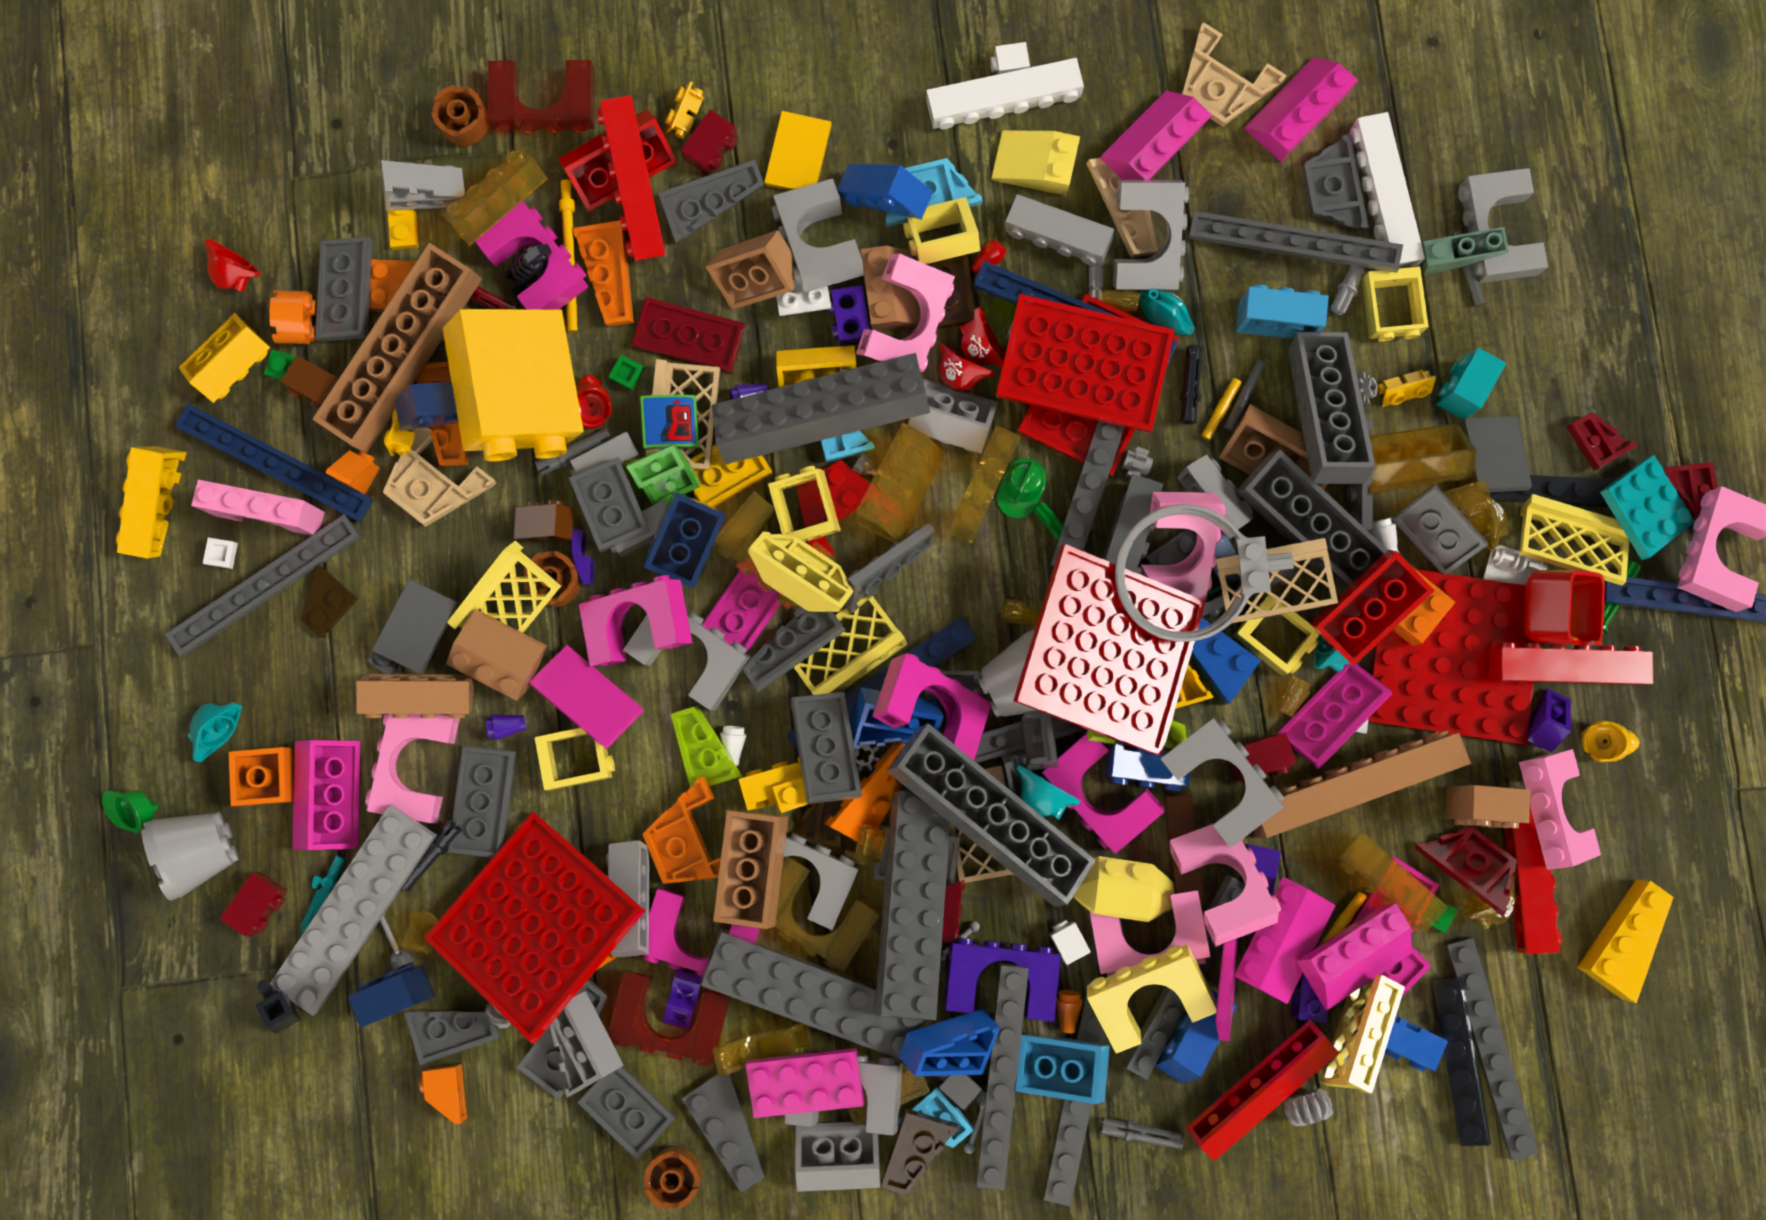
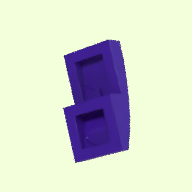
M573 530L571 542L576 569L582 582L587 587H593L595 561L591 557H585L587 534L583 530Z
M680 970L676 971L670 997L666 1005L664 1023L689 1030L701 988V976Z

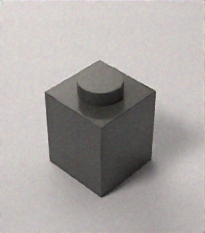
M970 1075L938 1076L941 1080L938 1083L939 1088L963 1110L982 1090L981 1085Z

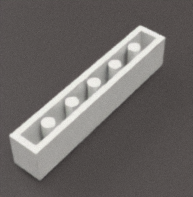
M1077 58L928 89L926 103L932 128L949 129L954 124L963 122L965 124H972L986 117L996 119L1005 113H1023L1029 108L1037 106L1047 108L1056 102L1064 101L1065 103H1070L1081 97L1084 85Z
M1385 112L1360 117L1351 127L1350 135L1352 144H1355L1357 151L1356 164L1358 168H1361L1363 175L1362 188L1364 192H1367L1369 199L1368 212L1370 216H1373L1375 223V239L1403 244L1399 269L1417 267L1425 259L1389 114Z

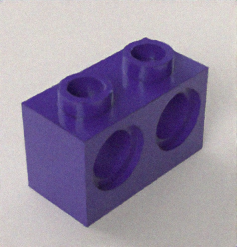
M863 286L831 290L832 299H830L831 308H829L830 315L835 314L836 324H831L834 340L839 339L840 346L859 345L864 329H869ZM844 300H849L853 303V306L849 309H844L840 306V303ZM847 325H854L858 330L853 334H848L844 331V328Z
M1303 973L1293 992L1290 1016L1299 1020L1326 1023L1327 1010L1324 1009Z

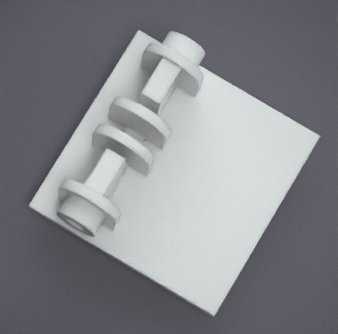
M794 276V289L791 292L776 296L779 316L831 308L828 286L804 293L801 283L796 284Z
M1493 543L1483 579L1525 585L1527 577L1532 572L1547 570V565L1542 561L1519 555L1518 550Z

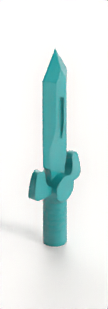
M335 855L325 878L318 875L314 876L312 888H318L320 883L322 887L316 891L300 926L302 935L331 893L332 888L337 884V877L346 860L345 857Z

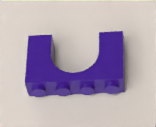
M957 937V942H949L942 1007L946 1011L973 1013L976 983L979 974L987 965L995 961L1006 960L1019 966H1028L1029 968L1024 1017L1032 1020L1054 1022L1061 955L1054 953L1052 947L1037 946L1036 951L1027 950V945L1010 943V948L1000 947V942L984 940L983 945L973 944V939Z

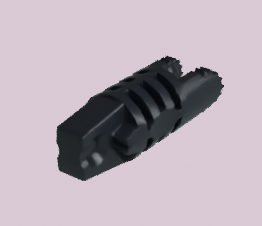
M548 244L530 246L504 273L507 279L516 278L510 286L513 293L520 292L544 267L546 260L552 254Z

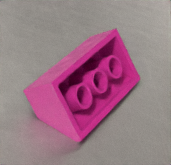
M1313 57L1244 129L1282 163L1351 92L1358 79L1338 62Z
M1165 91L1116 140L1100 159L1122 180H1151L1201 129L1212 114L1192 96Z
M295 741L292 850L358 849L360 741Z
M1282 877L1274 894L1281 908L1278 914V923L1255 932L1234 976L1288 1004L1303 974L1297 960L1315 949L1336 905L1311 890Z
M1396 903L1380 905L1298 959V965L1324 1009H1330L1373 980L1375 975L1382 974L1412 953L1411 927Z

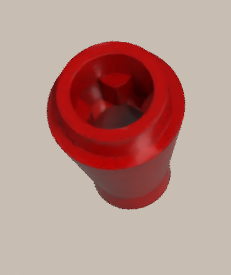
M993 238L989 242L986 241L970 269L978 275L984 261L994 265L999 264L1005 259L1006 249Z

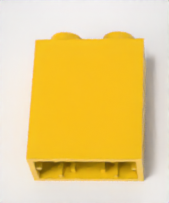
M460 309L442 329L463 451H483L484 459L493 462L516 457L517 449L534 448L535 457L538 459H551L567 454L566 445L583 433L584 430L562 310Z

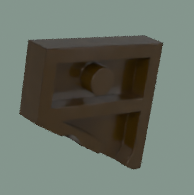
M318 564L315 568L300 620L316 635L324 638L359 598L323 566Z
M844 800L812 804L806 810L801 822L792 833L806 838L807 843L842 847L843 834L828 826L825 822L830 816L835 817L841 810L840 805Z

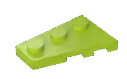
M698 706L671 714L690 788L701 776L706 777L709 786L743 777Z

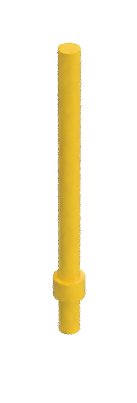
M565 179L561 180L559 212L562 213L563 245L572 257L569 261L574 266L572 213L575 212V201L572 199L571 181ZM576 297L566 304L567 332L569 333L578 332Z

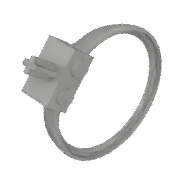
M1172 505L1148 514L1136 523L1126 535L1116 559L1115 582L1123 607L1141 628L1165 640L1192 642L1213 636L1230 625L1243 610L1252 594L1271 591L1269 571L1293 569L1294 558H1292L1291 552L1267 555L1265 536L1247 538L1228 519L1213 510L1197 505ZM1180 514L1204 518L1219 527L1229 539L1233 536L1235 537L1242 586L1241 598L1235 596L1227 611L1217 621L1205 628L1190 632L1166 630L1145 619L1132 603L1125 582V564L1129 550L1136 537L1153 522L1164 517Z

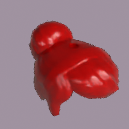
M590 374L583 375L577 382L576 388L582 424L585 429H595L603 425L605 419L612 415L611 400L608 392L601 386V382L595 376Z

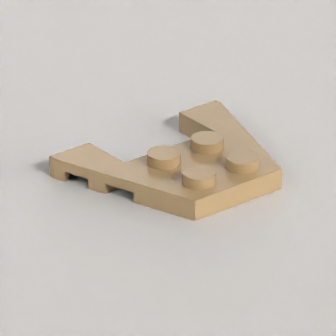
M1203 22L1198 33L1182 94L1194 97L1212 114L1210 119L1224 127L1283 83L1287 75L1267 63L1253 84L1209 56L1223 34Z
M425 427L418 428V430L412 429L411 432H414L416 436L411 451L407 452L405 456L401 455L399 461L395 463L383 493L426 527L495 486L496 481L476 466L459 486L453 483L419 456L432 441L430 434L432 430Z

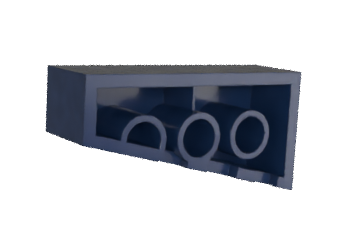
M452 382L411 384L394 400L400 431L459 423Z

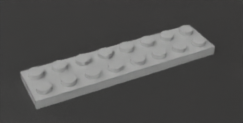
M393 804L389 805L270 984L273 985L274 989L278 992L283 991L296 1005L312 1016L316 1015L437 835Z

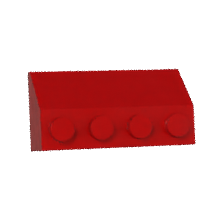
M646 109L637 114L636 119L650 178L676 164L677 160L656 118ZM606 132L558 158L588 212L615 198L613 189L618 188L616 177L611 178L607 162H612L610 151L605 152L602 135H606Z
M1388 550L1337 597L1338 604L1329 605L1309 625L1347 662L1354 666L1435 590L1397 551Z

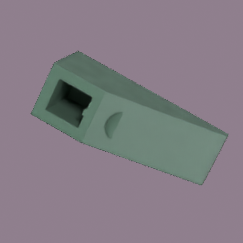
M1505 227L1423 241L1422 248L1425 259L1421 263L1423 274L1427 275L1450 271L1509 253Z

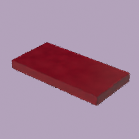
M645 297L631 346L635 349L695 365L720 367L721 372L732 374L746 325L739 321Z

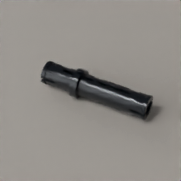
M1200 345L1186 346L1183 392L1180 393V400L1182 401L1180 423L1187 425L1197 423L1198 402L1201 401L1199 383L1203 347Z
M452 820L446 822L408 877L407 883L401 889L409 892L435 860L447 852V846L462 831L459 825L452 829L456 823Z

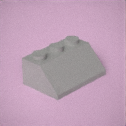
M924 379L930 413L910 418L907 431L914 432L918 436L939 440L943 444L962 447L969 452L982 454L998 402Z
M1205 455L1188 465L1177 477L1187 492L1216 493L1225 505L1224 517L1238 530L1254 519L1250 505L1244 500L1241 501L1235 492L1237 490L1235 485L1229 479L1226 480L1220 473L1221 467L1215 459H1210L1208 455Z
M866 1121L816 1123L812 1127L796 1125L795 1175L797 1192L880 1188L878 1134L866 1133Z

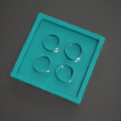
M1654 455L1642 460L1600 492L1641 560L1653 556L1695 522Z

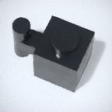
M261 980L257 984V988L261 991L265 1000L256 1004V1007L269 1031L277 1034L301 1020L293 1002L283 991L277 993L273 985L265 980Z

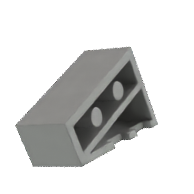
M381 160L385 211L465 207L466 196L462 168Z
M586 991L573 997L550 1025L554 1046H559L562 1062L559 1063L560 1071L565 1072L568 1082V1088L565 1089L567 1098L624 1066Z

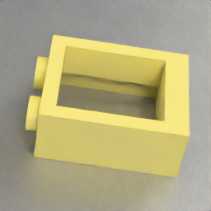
M966 197L927 206L922 220L907 217V222L903 223L906 239L911 238L909 241L911 255H917L918 261L923 264L980 251L979 232ZM960 223L963 233L921 243L918 233Z
M1420 267L1400 268L1397 273L1382 270L1368 271L1361 279L1369 339L1378 338L1379 342L1390 341L1398 336H1404V339H1414L1420 337V334L1428 328ZM1407 285L1412 325L1380 328L1375 288Z
M809 466L800 469V474L791 477L790 474H783L775 477L776 482L768 484L783 535L796 536L803 542H807L841 531L824 470L815 469V466ZM817 480L828 521L794 531L783 490Z
M1266 594L1256 606L1264 611H1268L1275 606L1277 600ZM1280 603L1277 609L1284 608L1286 606ZM1254 608L1250 614L1257 613L1259 611ZM1296 612L1281 614L1307 635L1285 663L1250 635L1263 618L1244 621L1232 636L1281 676L1289 672L1294 674L1303 663L1300 658L1304 653L1307 652L1309 654L1319 643L1316 640L1319 634Z
M581 728L535 737L543 786L546 791L612 778L611 772L615 771L612 755L608 756L607 749H604L595 741L600 772L558 780L552 742L588 734Z

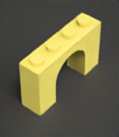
M1188 944L1173 946L1164 954L1157 957H1147L1140 964L1133 967H1123L1116 971L1114 975L1106 978L1099 977L1093 980L1090 985H1087V999L1116 1054L1141 1044L1140 1029L1127 1003L1131 995L1143 986L1158 984L1172 989L1181 999L1192 1023L1216 1013V998Z

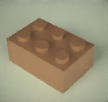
M1477 785L1446 787L1445 819H1455L1454 825L1519 828V823H1529L1530 790Z

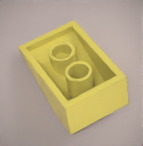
M1002 130L991 180L1066 196L1080 136L1057 131Z

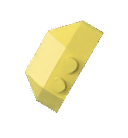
M762 532L748 550L763 582L808 612H839L853 593L841 566L796 536Z
M1098 856L1094 858L1096 860L1073 896L1093 914L1149 922L1166 911L1173 909L1171 895L1174 894V883L1153 864Z

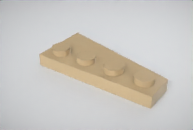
M1100 158L1089 159L1086 164L1130 257L1155 255L1158 252L1150 210H1120L1117 207L1118 180L1122 179Z

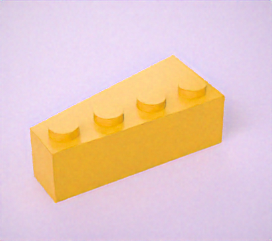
M158 446L131 447L126 460L128 473L123 484V491L125 493L124 503L119 512L121 525L116 536L117 553L147 559L161 556L169 524L164 519L165 515L169 514L173 508L175 499L171 496L172 487L175 483L179 484L181 473L176 472L179 460L185 461L187 452Z
M799 757L797 758V763L790 765L787 764V761L771 765L772 770L762 772L761 769L747 772L746 777L739 779L747 811L776 804L771 787L802 777Z
M1636 879L1577 968L1620 999L1637 1003L1673 896L1652 881Z

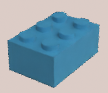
M1253 285L1247 289L1238 302L1235 332L1294 339L1297 332H1321L1326 327L1329 296L1321 295L1320 292L1313 290L1301 293L1294 292V289L1287 287L1275 290L1268 289L1266 285Z
M1032 1033L1021 1035L1016 1092L1090 1104L1105 1102L1110 1045Z

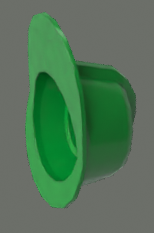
M1029 458L1017 459L1010 464L997 494L998 506L1007 516L1018 519L1026 517L1034 511L1047 480L1046 472L1042 465Z
M110 790L102 795L103 808L111 822L121 829L137 834L141 832V828L144 826L143 823L153 819V811L159 807L158 803L148 799L140 790L124 793Z

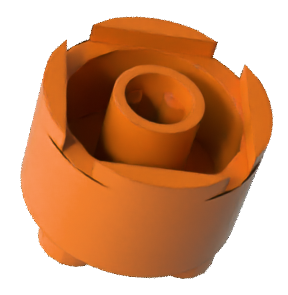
M274 290L273 294L276 297H271L270 327H276L277 334H272L273 341L284 344H310L311 341H316L315 326H312V316H316L317 301L312 300V295L308 291Z

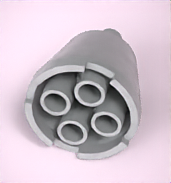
M1035 629L1023 634L982 668V672H980V686L985 694L990 693L993 700L991 707L997 717L1013 716L1035 710L1013 702Z
M220 811L216 813L154 819L143 823L145 829L141 830L149 864L150 866L153 865L159 879L162 878L163 881L158 882V885L165 897L170 901L186 895L234 862L239 861L235 846H231L229 839L233 837L229 824L227 822L224 823Z

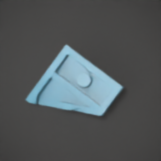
M861 431L820 440L826 462L875 450L874 444Z
M936 1086L911 1108V1110L959 1124V1130L945 1143V1145L952 1148L974 1131V1126L939 1086ZM904 1114L899 1118V1123H900V1124H901V1121H902V1119H903Z

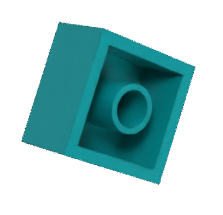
M1479 347L1470 354L1466 353L1461 361L1457 360L1449 372L1452 374L1449 382H1444L1439 389L1437 395L1440 398L1436 405L1462 420L1468 418L1483 407L1506 363Z

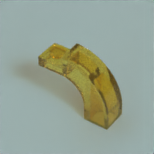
M798 1022L741 1036L712 1049L718 1075L724 1076L746 1068L747 1060L798 1055L813 1049L814 1046L809 1026Z

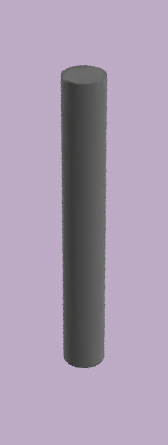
M1459 230V231L1453 232L1451 235H1452V236L1460 235V234H1462V231ZM1473 265L1463 266L1462 270L1475 307L1480 306L1485 302L1474 273Z
M1256 359L1224 426L1226 431H1234L1266 364L1264 361Z

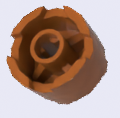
M451 85L442 89L435 96L431 115L443 137L450 143L455 144L457 147L466 148L479 142L489 132L491 125L489 114L479 95L469 87L464 88Z
M558 551L537 553L530 559L549 576H557L556 582L561 585L560 589L546 606L562 607L576 598L581 589L582 580L575 563L570 558ZM526 567L523 572L524 576H528ZM524 582L526 591L531 594L529 582ZM535 582L537 594H548L551 590L544 582Z
M671 1146L657 1153L645 1170L644 1190L649 1200L661 1209H680L690 1203L701 1184V1163L694 1153L681 1146ZM675 1173L678 1179L672 1182L669 1181L668 1177L670 1174Z

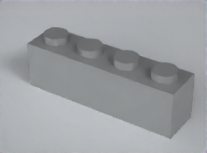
M1018 194L1005 221L1006 232L1013 238L1028 239L1038 247L1053 248L1063 256H1075L1080 258L1083 263L1091 266L1095 264L1102 266L1114 234L1113 228Z
M639 840L609 844V853L606 854L608 877L646 910L610 954L616 957L649 954V849L646 844Z

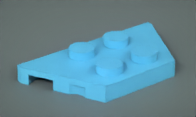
M947 158L905 168L933 191L928 206L963 197L967 198L969 207L981 205L983 202L981 195L974 192L968 185V181L962 174L957 173L955 166ZM888 213L886 216V227L907 222L906 216Z

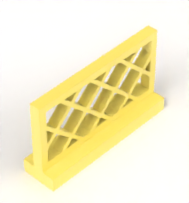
M1532 494L1522 505L1520 516L1523 517L1519 555L1569 570L1600 573L1605 581L1621 586L1626 583L1629 539L1617 519ZM1531 519L1541 522L1545 528L1538 531L1531 523ZM1556 527L1567 530L1570 536L1563 539L1556 530ZM1547 531L1556 541V543L1550 546L1541 535ZM1581 535L1591 537L1596 543L1589 546ZM1534 538L1542 550L1538 551L1528 548L1529 540ZM1574 539L1582 550L1575 553L1567 542ZM1606 543L1620 546V552L1614 554ZM1560 546L1568 558L1558 557L1553 549ZM1600 547L1608 558L1601 561L1593 550ZM1586 554L1594 565L1591 567L1584 565L1579 557ZM1612 562L1618 570V575L1610 573L1605 564Z
M514 541L502 551L447 623L454 629L457 627L463 629L475 609L480 611L481 609V612L493 618H500V621L506 625V618H517L519 624L518 631L524 633L560 589L561 585L521 552L523 547ZM518 561L527 568L528 576L517 577L515 565ZM502 582H511L513 595H502L500 584ZM518 582H529L531 594L520 595ZM535 582H544L551 590L548 594H537ZM487 600H497L499 613H488ZM503 600H514L516 613H505ZM521 600H532L534 611L523 612Z
M865 596L857 603L860 607L869 601L874 607L872 618L858 616L859 608L855 611L854 615H849L851 612L847 608L835 615L839 621L843 618L853 620L851 633L843 632L839 635L850 638L848 651L835 650V639L830 642L829 649L821 648L817 651L828 653L826 667L812 665L814 653L809 656L808 664L799 663L794 667L813 695L844 691L907 645L905 637L895 627L873 596L870 599ZM877 612H878V614L881 616L882 619L876 618V617H877ZM857 620L872 622L869 636L855 634ZM875 623L887 624L892 631L883 638L873 636ZM854 638L868 640L867 650L863 653L852 652ZM832 655H846L845 666L840 669L831 668ZM801 668H807L806 675ZM811 669L825 671L824 681L814 687L809 680Z
M1375 975L1373 980L1362 986V993L1359 997L1360 988L1347 996L1332 1045L1339 1054L1325 1065L1320 1080L1321 1084L1332 1087L1359 1089L1365 1093H1372L1404 991V986L1383 975ZM1366 1003V1006L1360 1011L1362 1005ZM1357 1029L1358 1032L1352 1037V1033ZM1349 1055V1059L1344 1063L1343 1060Z

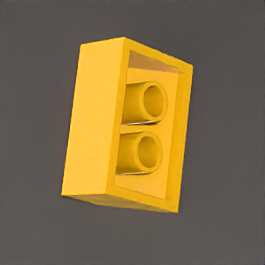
M234 312L179 366V369L191 385L214 403L217 399L224 398L230 391L229 387L236 381L242 380L255 362L263 360L270 347Z
M855 345L776 351L779 387L856 368Z

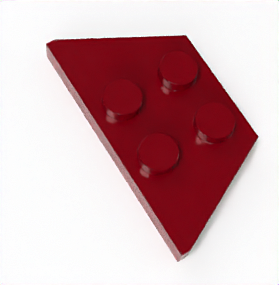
M1472 826L1461 829L1457 833L1441 835L1439 839L1428 843L1421 841L1417 844L1416 850L1499 915L1503 916L1505 914L1517 863L1514 857Z

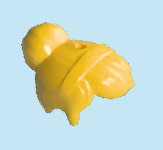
M1598 721L1592 723L1581 732V745L1584 752L1589 753L1590 757L1597 762H1612L1623 759L1626 755L1634 752L1640 744L1639 738L1632 731L1615 722Z

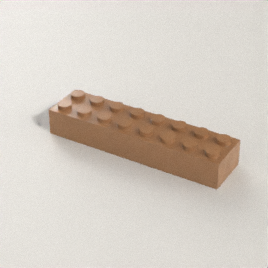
M429 243L313 417V420L351 446L368 453L393 415L395 409L394 400L409 385L415 382L444 338L442 328L460 309L464 308L482 278L461 262Z
M1448 730L1437 731L1423 736L1424 741L1423 739L1412 740L1398 745L1400 750L1396 748L1374 754V760L1372 757L1359 759L1349 763V769L1347 767H1338L1324 772V778L1318 776L1299 781L1300 787L1294 785L1279 788V792L1285 798L1281 801L1284 808L1253 830L1254 837H1272L1469 765L1471 762L1460 734H1449Z

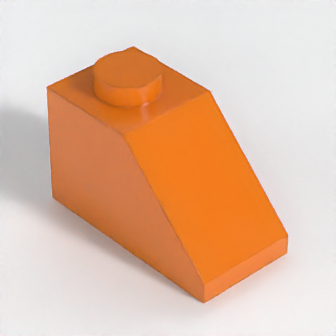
M349 450L332 464L325 473L365 495L380 467L373 463L375 458L365 452L360 451L357 455Z
M462 1063L430 1067L422 1071L419 1087L421 1093H424L425 1100L454 1124H461L467 1119Z

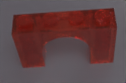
M565 60L564 93L556 104L546 109H532L519 101V70L514 61H488L487 120L493 130L500 133H508L511 130H522L527 133H533L536 130L561 132L567 129H572L576 132H586L588 129H595V69L592 61Z
M630 970L623 972L608 1031L609 1038L614 1040L613 1044L623 1047H629L630 1044L640 1046L639 1050L647 1053H656V1050L667 1052V1057L682 1060L683 1056L693 1058V1063L702 1066H709V1063H715L731 1001L730 996L705 989L702 993L693 1028L684 1035L668 1037L655 1031L646 1015V1004L653 976Z

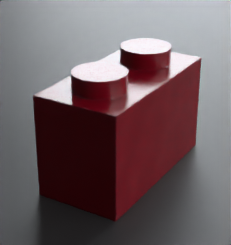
M710 109L682 147L683 160L709 176L713 170L719 169L727 150L731 151L738 140L736 126Z
M263 872L251 873L220 919L245 937L259 935L268 926L269 921L267 919L271 913L277 911L284 903L285 898L283 896L287 889Z

